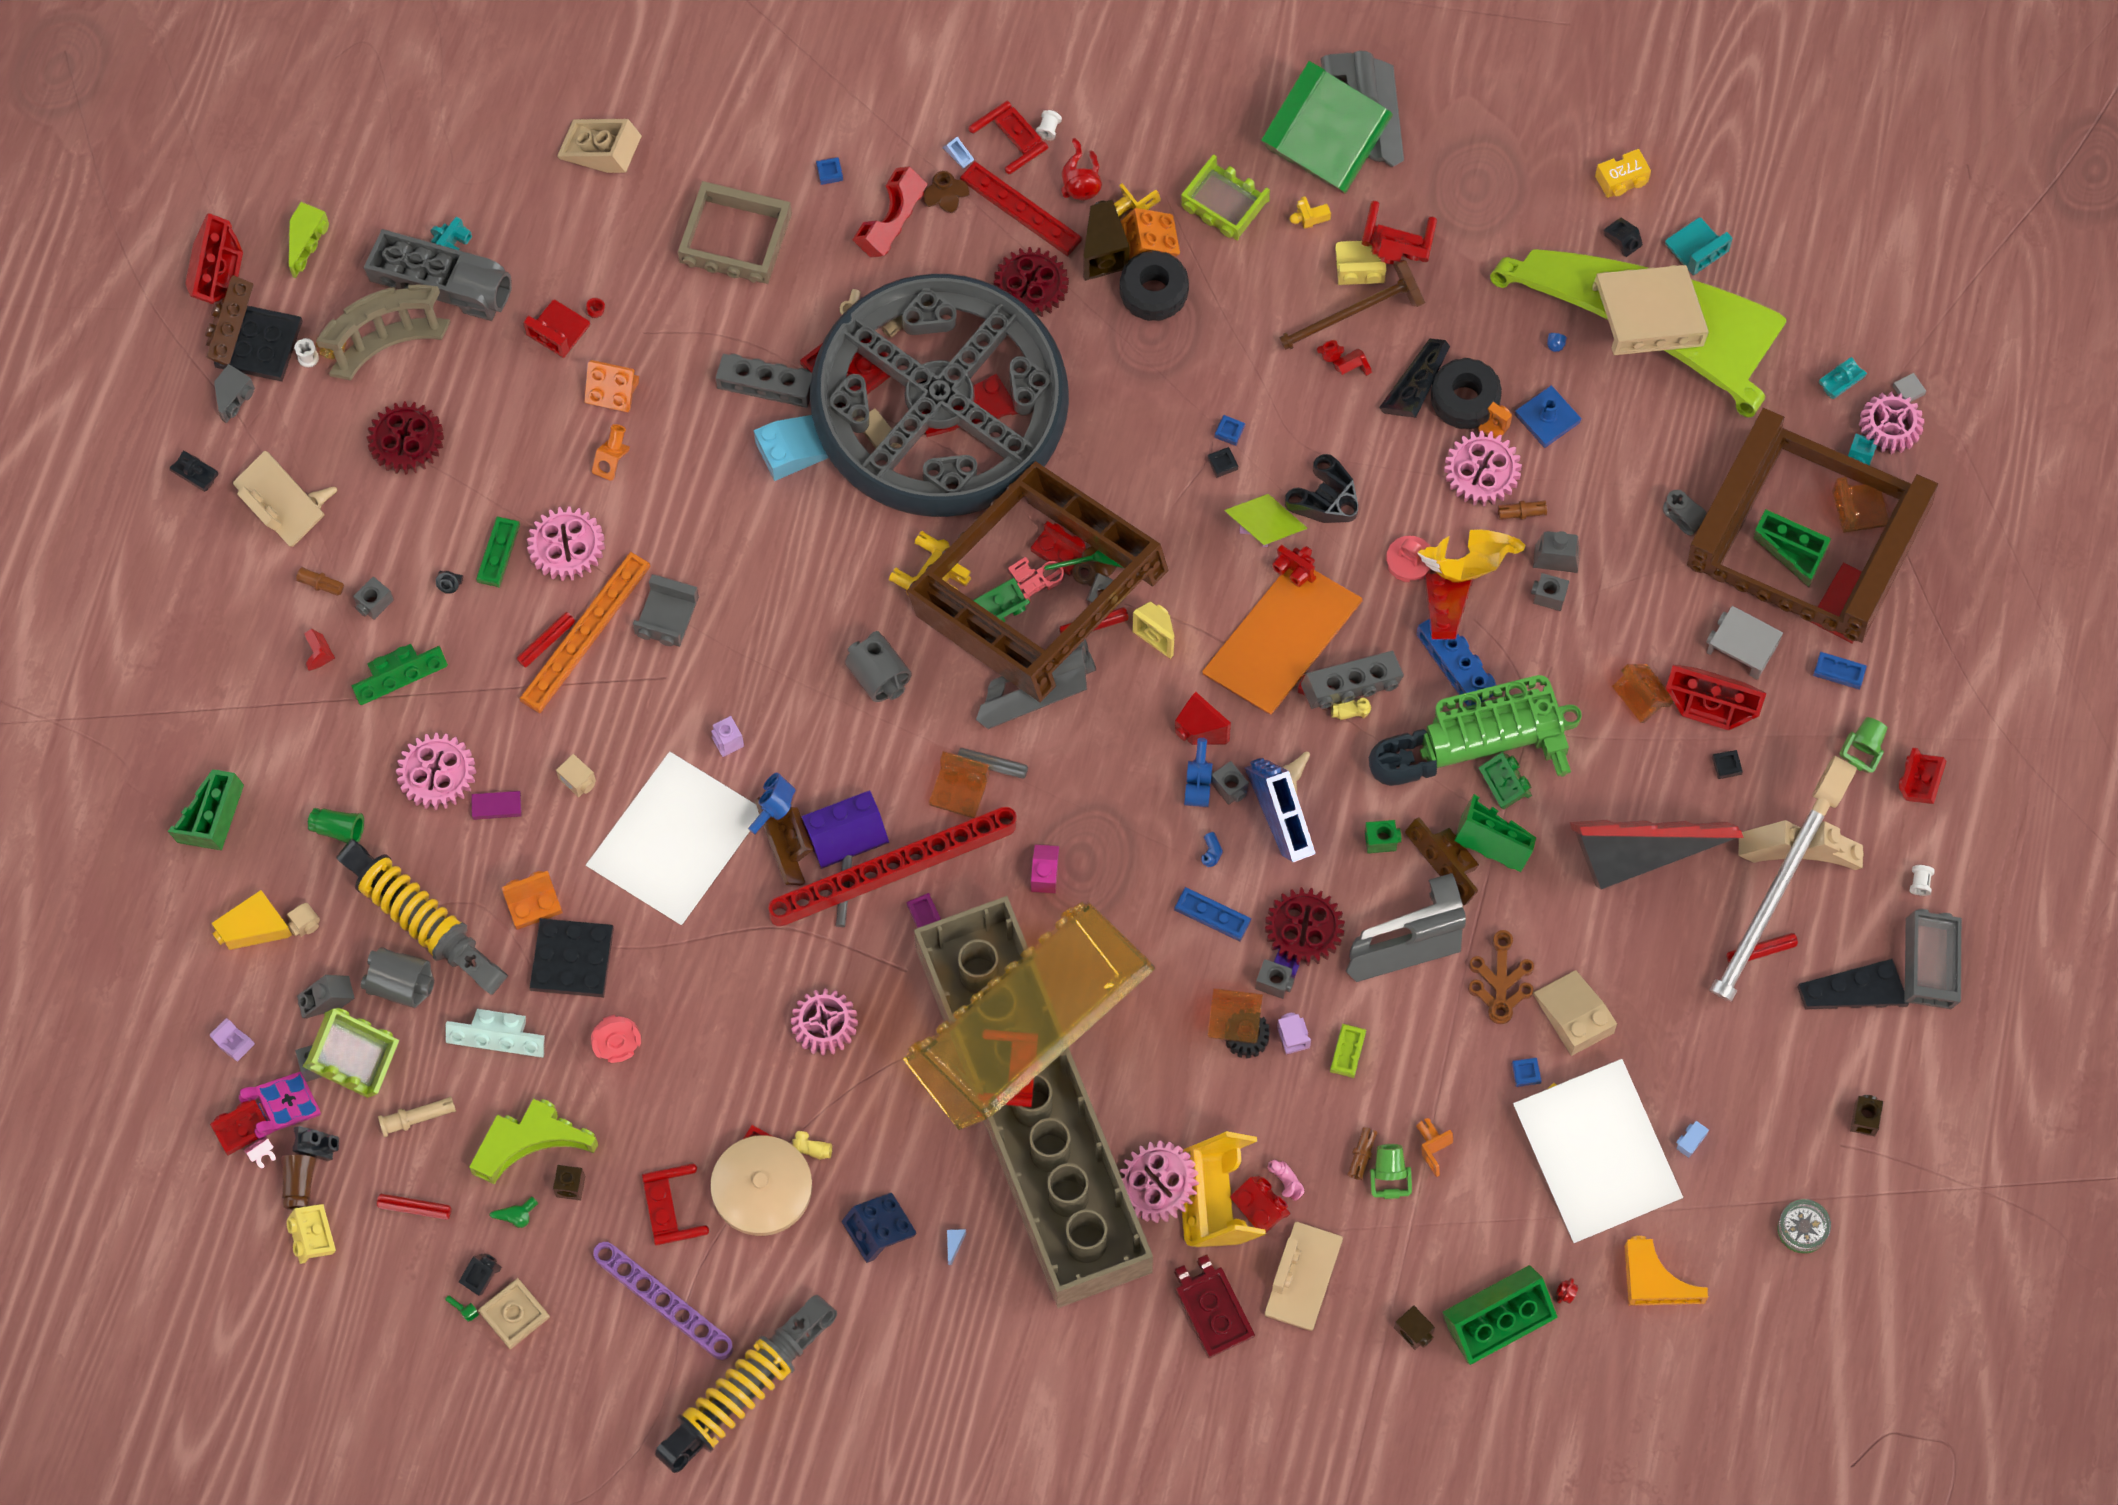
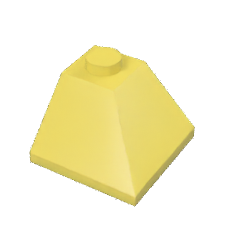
M1152 602L1137 608L1133 612V633L1171 659L1174 656V632L1168 611L1161 605L1156 606Z

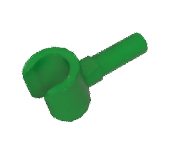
M451 1296L446 1297L445 1301L454 1306L466 1321L470 1322L479 1316L472 1303L463 1307L462 1304Z

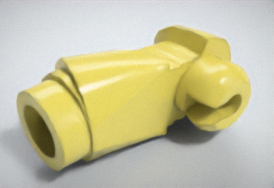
M1360 698L1357 702L1352 700L1342 703L1341 701L1331 705V717L1340 720L1355 716L1365 718L1371 711L1370 702L1366 698Z
M796 1132V1139L792 1140V1144L800 1153L819 1160L831 1158L832 1143L808 1140L809 1134L807 1132Z

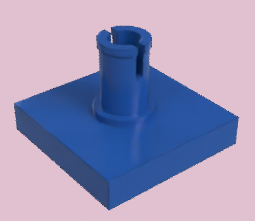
M1552 385L1515 411V416L1544 448L1580 424L1582 419Z

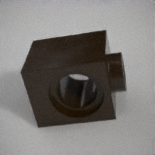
M1872 1095L1858 1096L1854 1104L1850 1131L1875 1137L1879 1130L1884 1101L1877 1100V1097ZM1869 1110L1873 1117L1866 1118L1861 1111Z
M557 1165L553 1186L557 1198L581 1201L585 1182L583 1168Z
M1415 1305L1395 1321L1394 1329L1414 1350L1420 1345L1424 1348L1434 1338L1432 1336L1435 1329L1434 1325Z

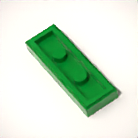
M496 517L476 577L477 583L500 588L520 528L519 521Z

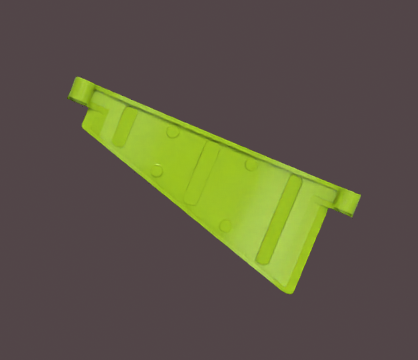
M1533 249L1524 262L1509 257L1502 258L1490 274V279L1494 285L1500 288H1505L1513 282L1522 283L1532 289L1577 305L1608 320L1599 290L1593 291L1592 289L1596 275L1603 272L1647 269L1648 267L1583 254ZM1691 279L1709 331L1705 344L1701 347L1664 351L1676 357L1718 387L1728 391L1735 399L1736 409L1739 414L1751 418L1764 402L1765 395L1761 389L1749 381V378L1785 326L1786 318L1780 313L1756 302Z

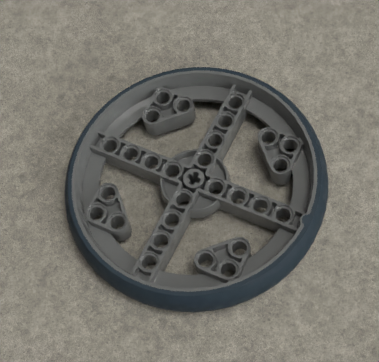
M925 274L885 284L868 293L843 313L825 337L818 352L810 384V404L815 429L823 449L838 471L854 487L877 502L898 511L928 517H951L979 512L989 508L991 503L998 499L1006 491L1007 487L1014 483L1035 461L1044 467L1046 466L1063 434L1069 406V387L1066 369L1055 340L1037 315L1024 303L1010 293L982 280L953 274ZM931 302L933 305L924 306L923 303ZM956 310L968 312L985 319V322L950 362L936 360L922 365L876 332L885 323L903 315V330L909 335L951 331L956 326ZM949 315L951 318L944 320L941 316ZM914 318L917 319L918 322L910 323L908 322V320ZM993 325H1000V326H1002L1003 328L997 330V329L992 328V326H993ZM1007 335L1015 342L1024 357H1015L1010 362L1009 378L1014 410L1020 415H1028L1034 410L1024 437H1021L974 403L975 391L971 378ZM862 339H869L871 342L864 344L860 341ZM983 341L987 342L988 345L980 346L977 343ZM856 352L905 386L904 396L909 410L871 455L854 434V432H865L869 427V407L865 380L858 374L846 377ZM881 352H887L890 354L887 357L879 356ZM970 358L974 361L972 363H965L963 360ZM905 365L908 368L906 370H899L897 367ZM1022 368L1025 372L1017 373L1015 369ZM952 375H956L959 377V379L951 380L949 379V377ZM924 379L927 382L919 384L916 382V380ZM1040 381L1044 385L1039 387L1035 386L1033 383ZM852 386L860 387L857 391H852L849 388ZM1022 398H1026L1030 402L1024 404L1021 403L1019 400ZM837 403H844L846 406L837 408L835 405ZM959 405L964 409L956 411L953 407ZM928 409L931 412L929 414H922L919 411ZM861 416L864 418V420L859 422L855 421L853 418ZM973 419H980L982 423L974 424L971 421ZM959 425L1004 458L995 467L977 475V461L970 455L927 460L923 465V481L909 478L893 471L929 427L945 429ZM908 426H913L916 428V430L907 431L905 428ZM993 432H997L1001 436L994 438L990 434ZM893 443H899L901 447L895 449L892 448L890 445H892ZM1017 446L1020 449L1018 451H1011L1009 447ZM879 460H884L887 462V464L879 466L876 464V462ZM967 466L970 467L972 470L970 472H964L961 470V468ZM931 470H936L939 472V474L931 476L928 474V472ZM948 484H955L958 487L956 489H949L946 486Z

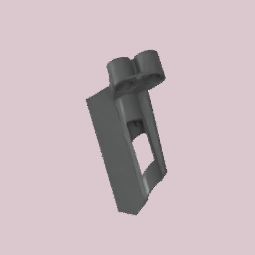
M1367 51L1323 56L1321 58V68L1385 107L1393 114L1368 157L1374 161H1384L1391 167L1404 161L1394 66L1373 58V55Z
M1086 639L1052 672L1056 687L1041 702H1038L1021 689L1003 696L1005 685L1010 681L1001 676L990 682L986 701L980 706L976 720L987 729H991L1087 690L1086 675L1096 671V666L1088 650Z
M1452 873L1429 880L1431 887L1429 896L1433 905L1361 931L1360 936L1355 939L1351 946L1350 962L1346 969V972L1356 982L1461 952L1462 929H1464L1466 924V916ZM1403 927L1410 929L1412 932L1411 934L1370 945L1372 938L1379 934Z

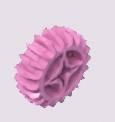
M1891 391L1888 397H1886L1882 392L1878 398L1875 396L1871 398V401L1865 404L1864 410L1860 414L1859 425L1862 427L1861 435H1867V440L1874 439L1873 444L1880 446L1881 452L1889 449L1890 453L1893 454L1895 449L1902 453L1905 447L1910 449L1913 443L1916 444L1920 438L1919 436L1922 435V426L1924 424V419L1921 418L1922 411L1917 410V403L1910 404V397L1906 398V400L1902 399V393L1894 397ZM1875 414L1878 415V420L1880 421V425L1878 427L1874 422ZM1905 419L1909 423L1910 429L1908 431L1904 429L1903 421Z
M826 988L823 990V995H819L818 991L814 990V997L811 998L810 995L806 994L804 996L806 1002L800 1000L797 1002L800 1009H793L792 1012L795 1017L791 1018V1024L794 1025L792 1033L797 1034L795 1037L798 1043L803 1042L802 1047L804 1049L811 1046V1053L815 1054L817 1049H820L821 1055L824 1056L826 1049H830L831 1054L834 1055L836 1046L843 1050V1041L850 1044L852 1040L849 1035H856V1029L853 1027L858 1026V1020L855 1019L857 1012L856 1010H851L853 1003L851 1001L846 1002L845 995L838 998L836 990L831 995H828ZM824 1006H830V1007L836 1008V1009L839 1010L840 1012H839V1013H838L837 1011H832V1012H830V1011L826 1010ZM816 1008V1015L805 1022L807 1015ZM821 1014H823L824 1019H827L828 1030L825 1029V1025H822ZM841 1022H844L841 1030L832 1036V1030L839 1026ZM809 1032H819L824 1036V1038L815 1037L811 1035Z

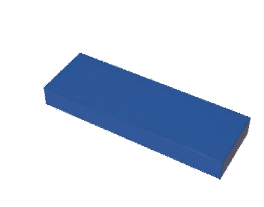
M1186 887L1174 907V911L1241 942L1251 923L1250 917Z

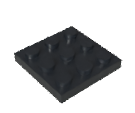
M247 306L229 365L244 374L283 382L303 322L302 317ZM214 361L215 368L225 369L227 367Z
M540 918L530 990L604 998L614 926Z

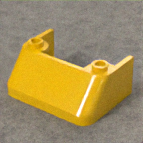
M1226 1131L1183 1149V1152H1187L1190 1155L1189 1160L1194 1161L1196 1164L1192 1169L1199 1173L1193 1177V1179L1199 1182V1185L1192 1186L1197 1195H1189L1188 1197L1193 1203L1188 1204L1185 1202L1183 1204L1186 1209L1185 1212L1182 1211L1184 1240L1187 1245L1193 1247L1239 1245L1266 1235L1265 1229L1247 1227L1244 1220L1233 1219L1230 1198L1229 1173L1235 1171L1241 1164V1148L1257 1142V1137Z

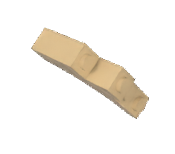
M1784 820L1742 832L1744 838H1739V856L1753 863L1785 859L1802 827ZM1824 821L1821 822L1802 859L1825 861L1857 870L1863 868V845L1840 835V828Z

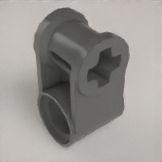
M1681 490L1669 492L1663 505L1664 514L1689 536H1692L1699 529L1707 514L1701 506L1697 505Z

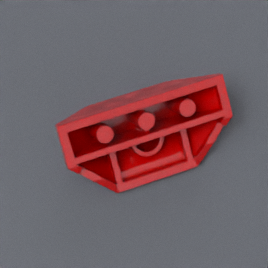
M210 213L206 215L193 243L185 285L191 297L213 304L225 297L230 278L232 276H239L243 251L235 233L231 229L230 221Z
M1680 665L1672 666L1666 685V690L1683 717L1725 730H1731L1759 717L1767 694L1745 682L1703 669Z

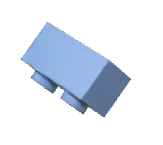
M1697 1121L1694 1124L1690 1123L1685 1130L1687 1132L1686 1135H1681L1676 1142L1678 1143L1676 1149L1688 1158H1690L1709 1131V1129Z

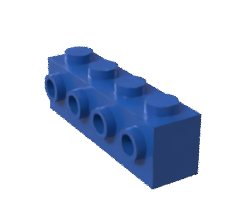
M1428 619L1418 625L1416 635L1459 695L1496 686L1493 676L1490 673L1487 674L1482 668L1483 665L1480 658L1476 654L1473 655L1469 650V644L1464 636L1457 634L1456 639H1432L1430 620ZM1472 700L1464 701L1467 706L1476 704Z

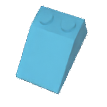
M812 415L774 421L753 430L755 443L774 481L829 458L817 435Z

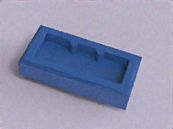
M1820 652L1813 676L1860 690L1867 665Z

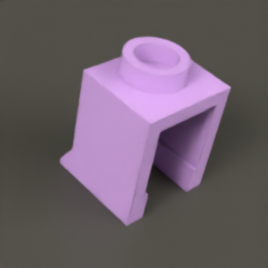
M731 716L713 725L714 730L711 731L712 739L722 757L744 747L742 734Z
M1288 1013L1283 1015L1281 1019H1278L1277 1028L1286 1055L1310 1048L1311 1039L1308 1037L1304 1019L1300 1018L1299 1014Z

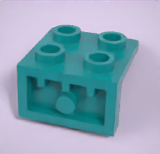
M1699 217L1666 239L1665 245L1683 265L1687 266L1689 272L1694 276L1728 253L1733 238L1728 232L1721 236L1716 235L1707 223Z

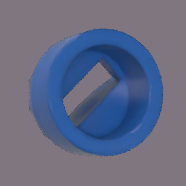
M1549 333L1547 339L1549 349L1554 352L1561 351L1566 345L1567 337L1559 333Z

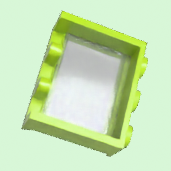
M1214 154L1181 195V205L1185 211L1198 215L1204 223L1217 227L1223 235L1228 238L1232 237L1237 241L1263 206L1270 201V189L1265 188L1261 193L1255 189V183L1252 179L1247 178L1245 182L1236 177V170L1233 167L1228 166L1224 170L1217 165V156Z
M333 1008L325 1012L311 1051L302 1067L366 1098L378 1094L399 1040L392 1037L393 1034L387 1030L375 1029L371 1027L370 1022L349 1016V1012L344 1009Z

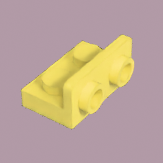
M324 1205L295 1208L287 1219V1229L289 1233H292L294 1240L293 1252L295 1256H298L299 1263H306L309 1258L334 1254L336 1249Z

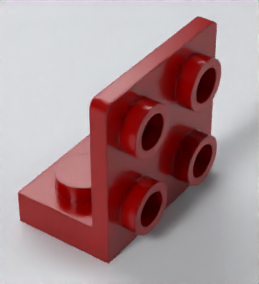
M555 299L551 301L539 318L535 320L528 316L523 322L527 336L562 358H565L591 325L589 320Z

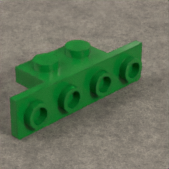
M409 644L367 663L373 676L353 684L351 687L359 704L364 705L447 667L448 664L440 646L417 655L412 645Z

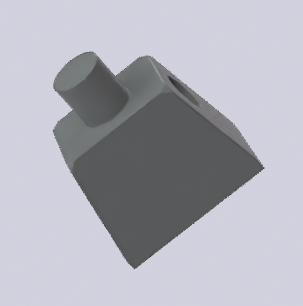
M1564 531L1543 532L1535 544L1533 568L1578 573L1580 558L1578 536L1567 534Z

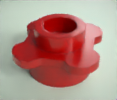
M1336 340L1327 341L1323 346L1317 348V353L1322 354L1323 360L1326 362L1337 361L1344 352V347L1339 346Z
M1570 1278L1568 1281H1562L1556 1290V1295H1558L1557 1303L1560 1304L1564 1301L1570 1304L1574 1300L1578 1291V1285L1574 1284L1573 1278Z

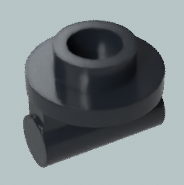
M439 571L436 577V586L440 591L447 594L457 591L459 585L463 582V575L450 571Z

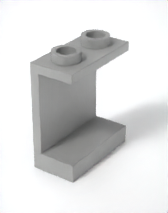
M1732 606L1728 613L1724 611L1719 618L1717 624L1720 627L1717 632L1712 630L1706 641L1709 644L1707 653L1711 655L1714 649L1723 652L1751 667L1749 676L1758 680L1779 645L1783 632Z

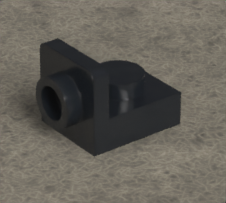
M1622 217L1604 229L1605 237L1618 244L1622 255L1628 257L1643 245L1639 228Z
M484 1253L473 1256L459 1283L480 1296L484 1293L493 1275L500 1272L502 1267L489 1254Z

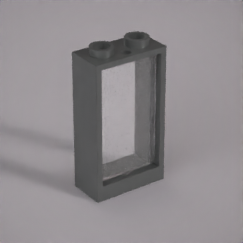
M1917 909L1906 918L1904 1002L1952 1009L1961 1002L1962 918L1953 917L1950 913H1929V910Z

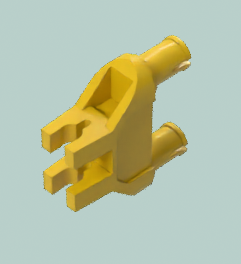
M921 531L915 539V544L931 552L932 555L917 576L911 577L896 567L893 570L895 574L893 572L890 574L889 581L907 590L911 583L917 580L926 571L927 567L942 555L945 549L950 547L948 541L945 539L937 540ZM957 563L942 580L947 582L951 578L967 586L971 580L969 576L971 571Z

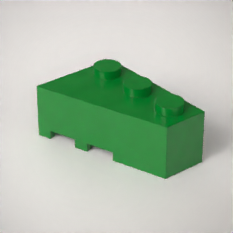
M1766 509L1755 529L1753 537L1808 588L1831 541V538Z
M212 769L196 791L194 800L188 808L185 807L183 809L181 818L167 832L177 843L222 851L244 784L235 773Z
M1473 794L1461 815L1455 842L1460 843L1465 848L1481 853L1486 858L1494 859L1504 864L1507 868L1521 872L1534 850L1536 837L1511 820L1508 823L1499 817L1497 809L1494 807L1488 809L1478 802L1480 797Z

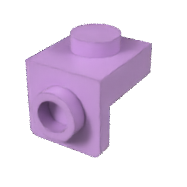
M227 1018L210 1034V1037L219 1048L237 1062L255 1044Z

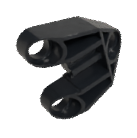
M1322 454L1314 460L1313 473L1323 481L1318 486L1316 492H1310L1303 488H1293L1285 495V507L1288 511L1322 523L1351 522L1358 515V501L1353 478L1342 464L1330 454ZM1325 462L1329 464L1330 467L1327 469H1318L1317 465L1319 463ZM1293 496H1298L1302 501L1290 503L1289 499ZM1349 505L1354 509V512L1346 515L1341 511V508Z

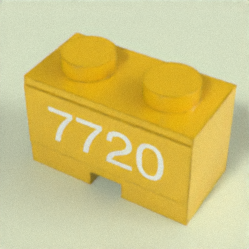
M1639 149L1623 154V159L1617 162L1613 158L1597 165L1595 177L1607 198L1614 195L1620 196L1634 187L1641 188L1649 182L1651 170Z

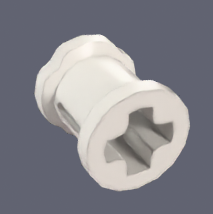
M1044 110L1041 115L1043 118L1041 125L1037 127L1036 132L1042 139L1051 141L1056 137L1055 129L1057 124L1061 122L1062 117L1055 111Z
M307 338L297 341L294 349L300 365L307 368L315 366L318 363L319 355L314 342Z
M1925 865L1913 866V884L1910 886L1909 892L1920 896L1930 895L1932 890L1930 882L1931 876L1934 875V869Z

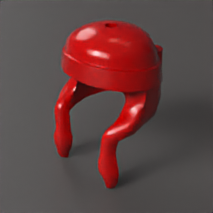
M1072 138L1076 154L1070 157L1063 167L1061 174L1064 187L1061 189L1064 198L1071 196L1079 201L1090 200L1098 195L1102 187L1101 178L1098 175L1099 163L1097 155L1093 150L1089 151V156L1093 163L1092 169H1077V163L1082 156L1080 142L1076 138Z

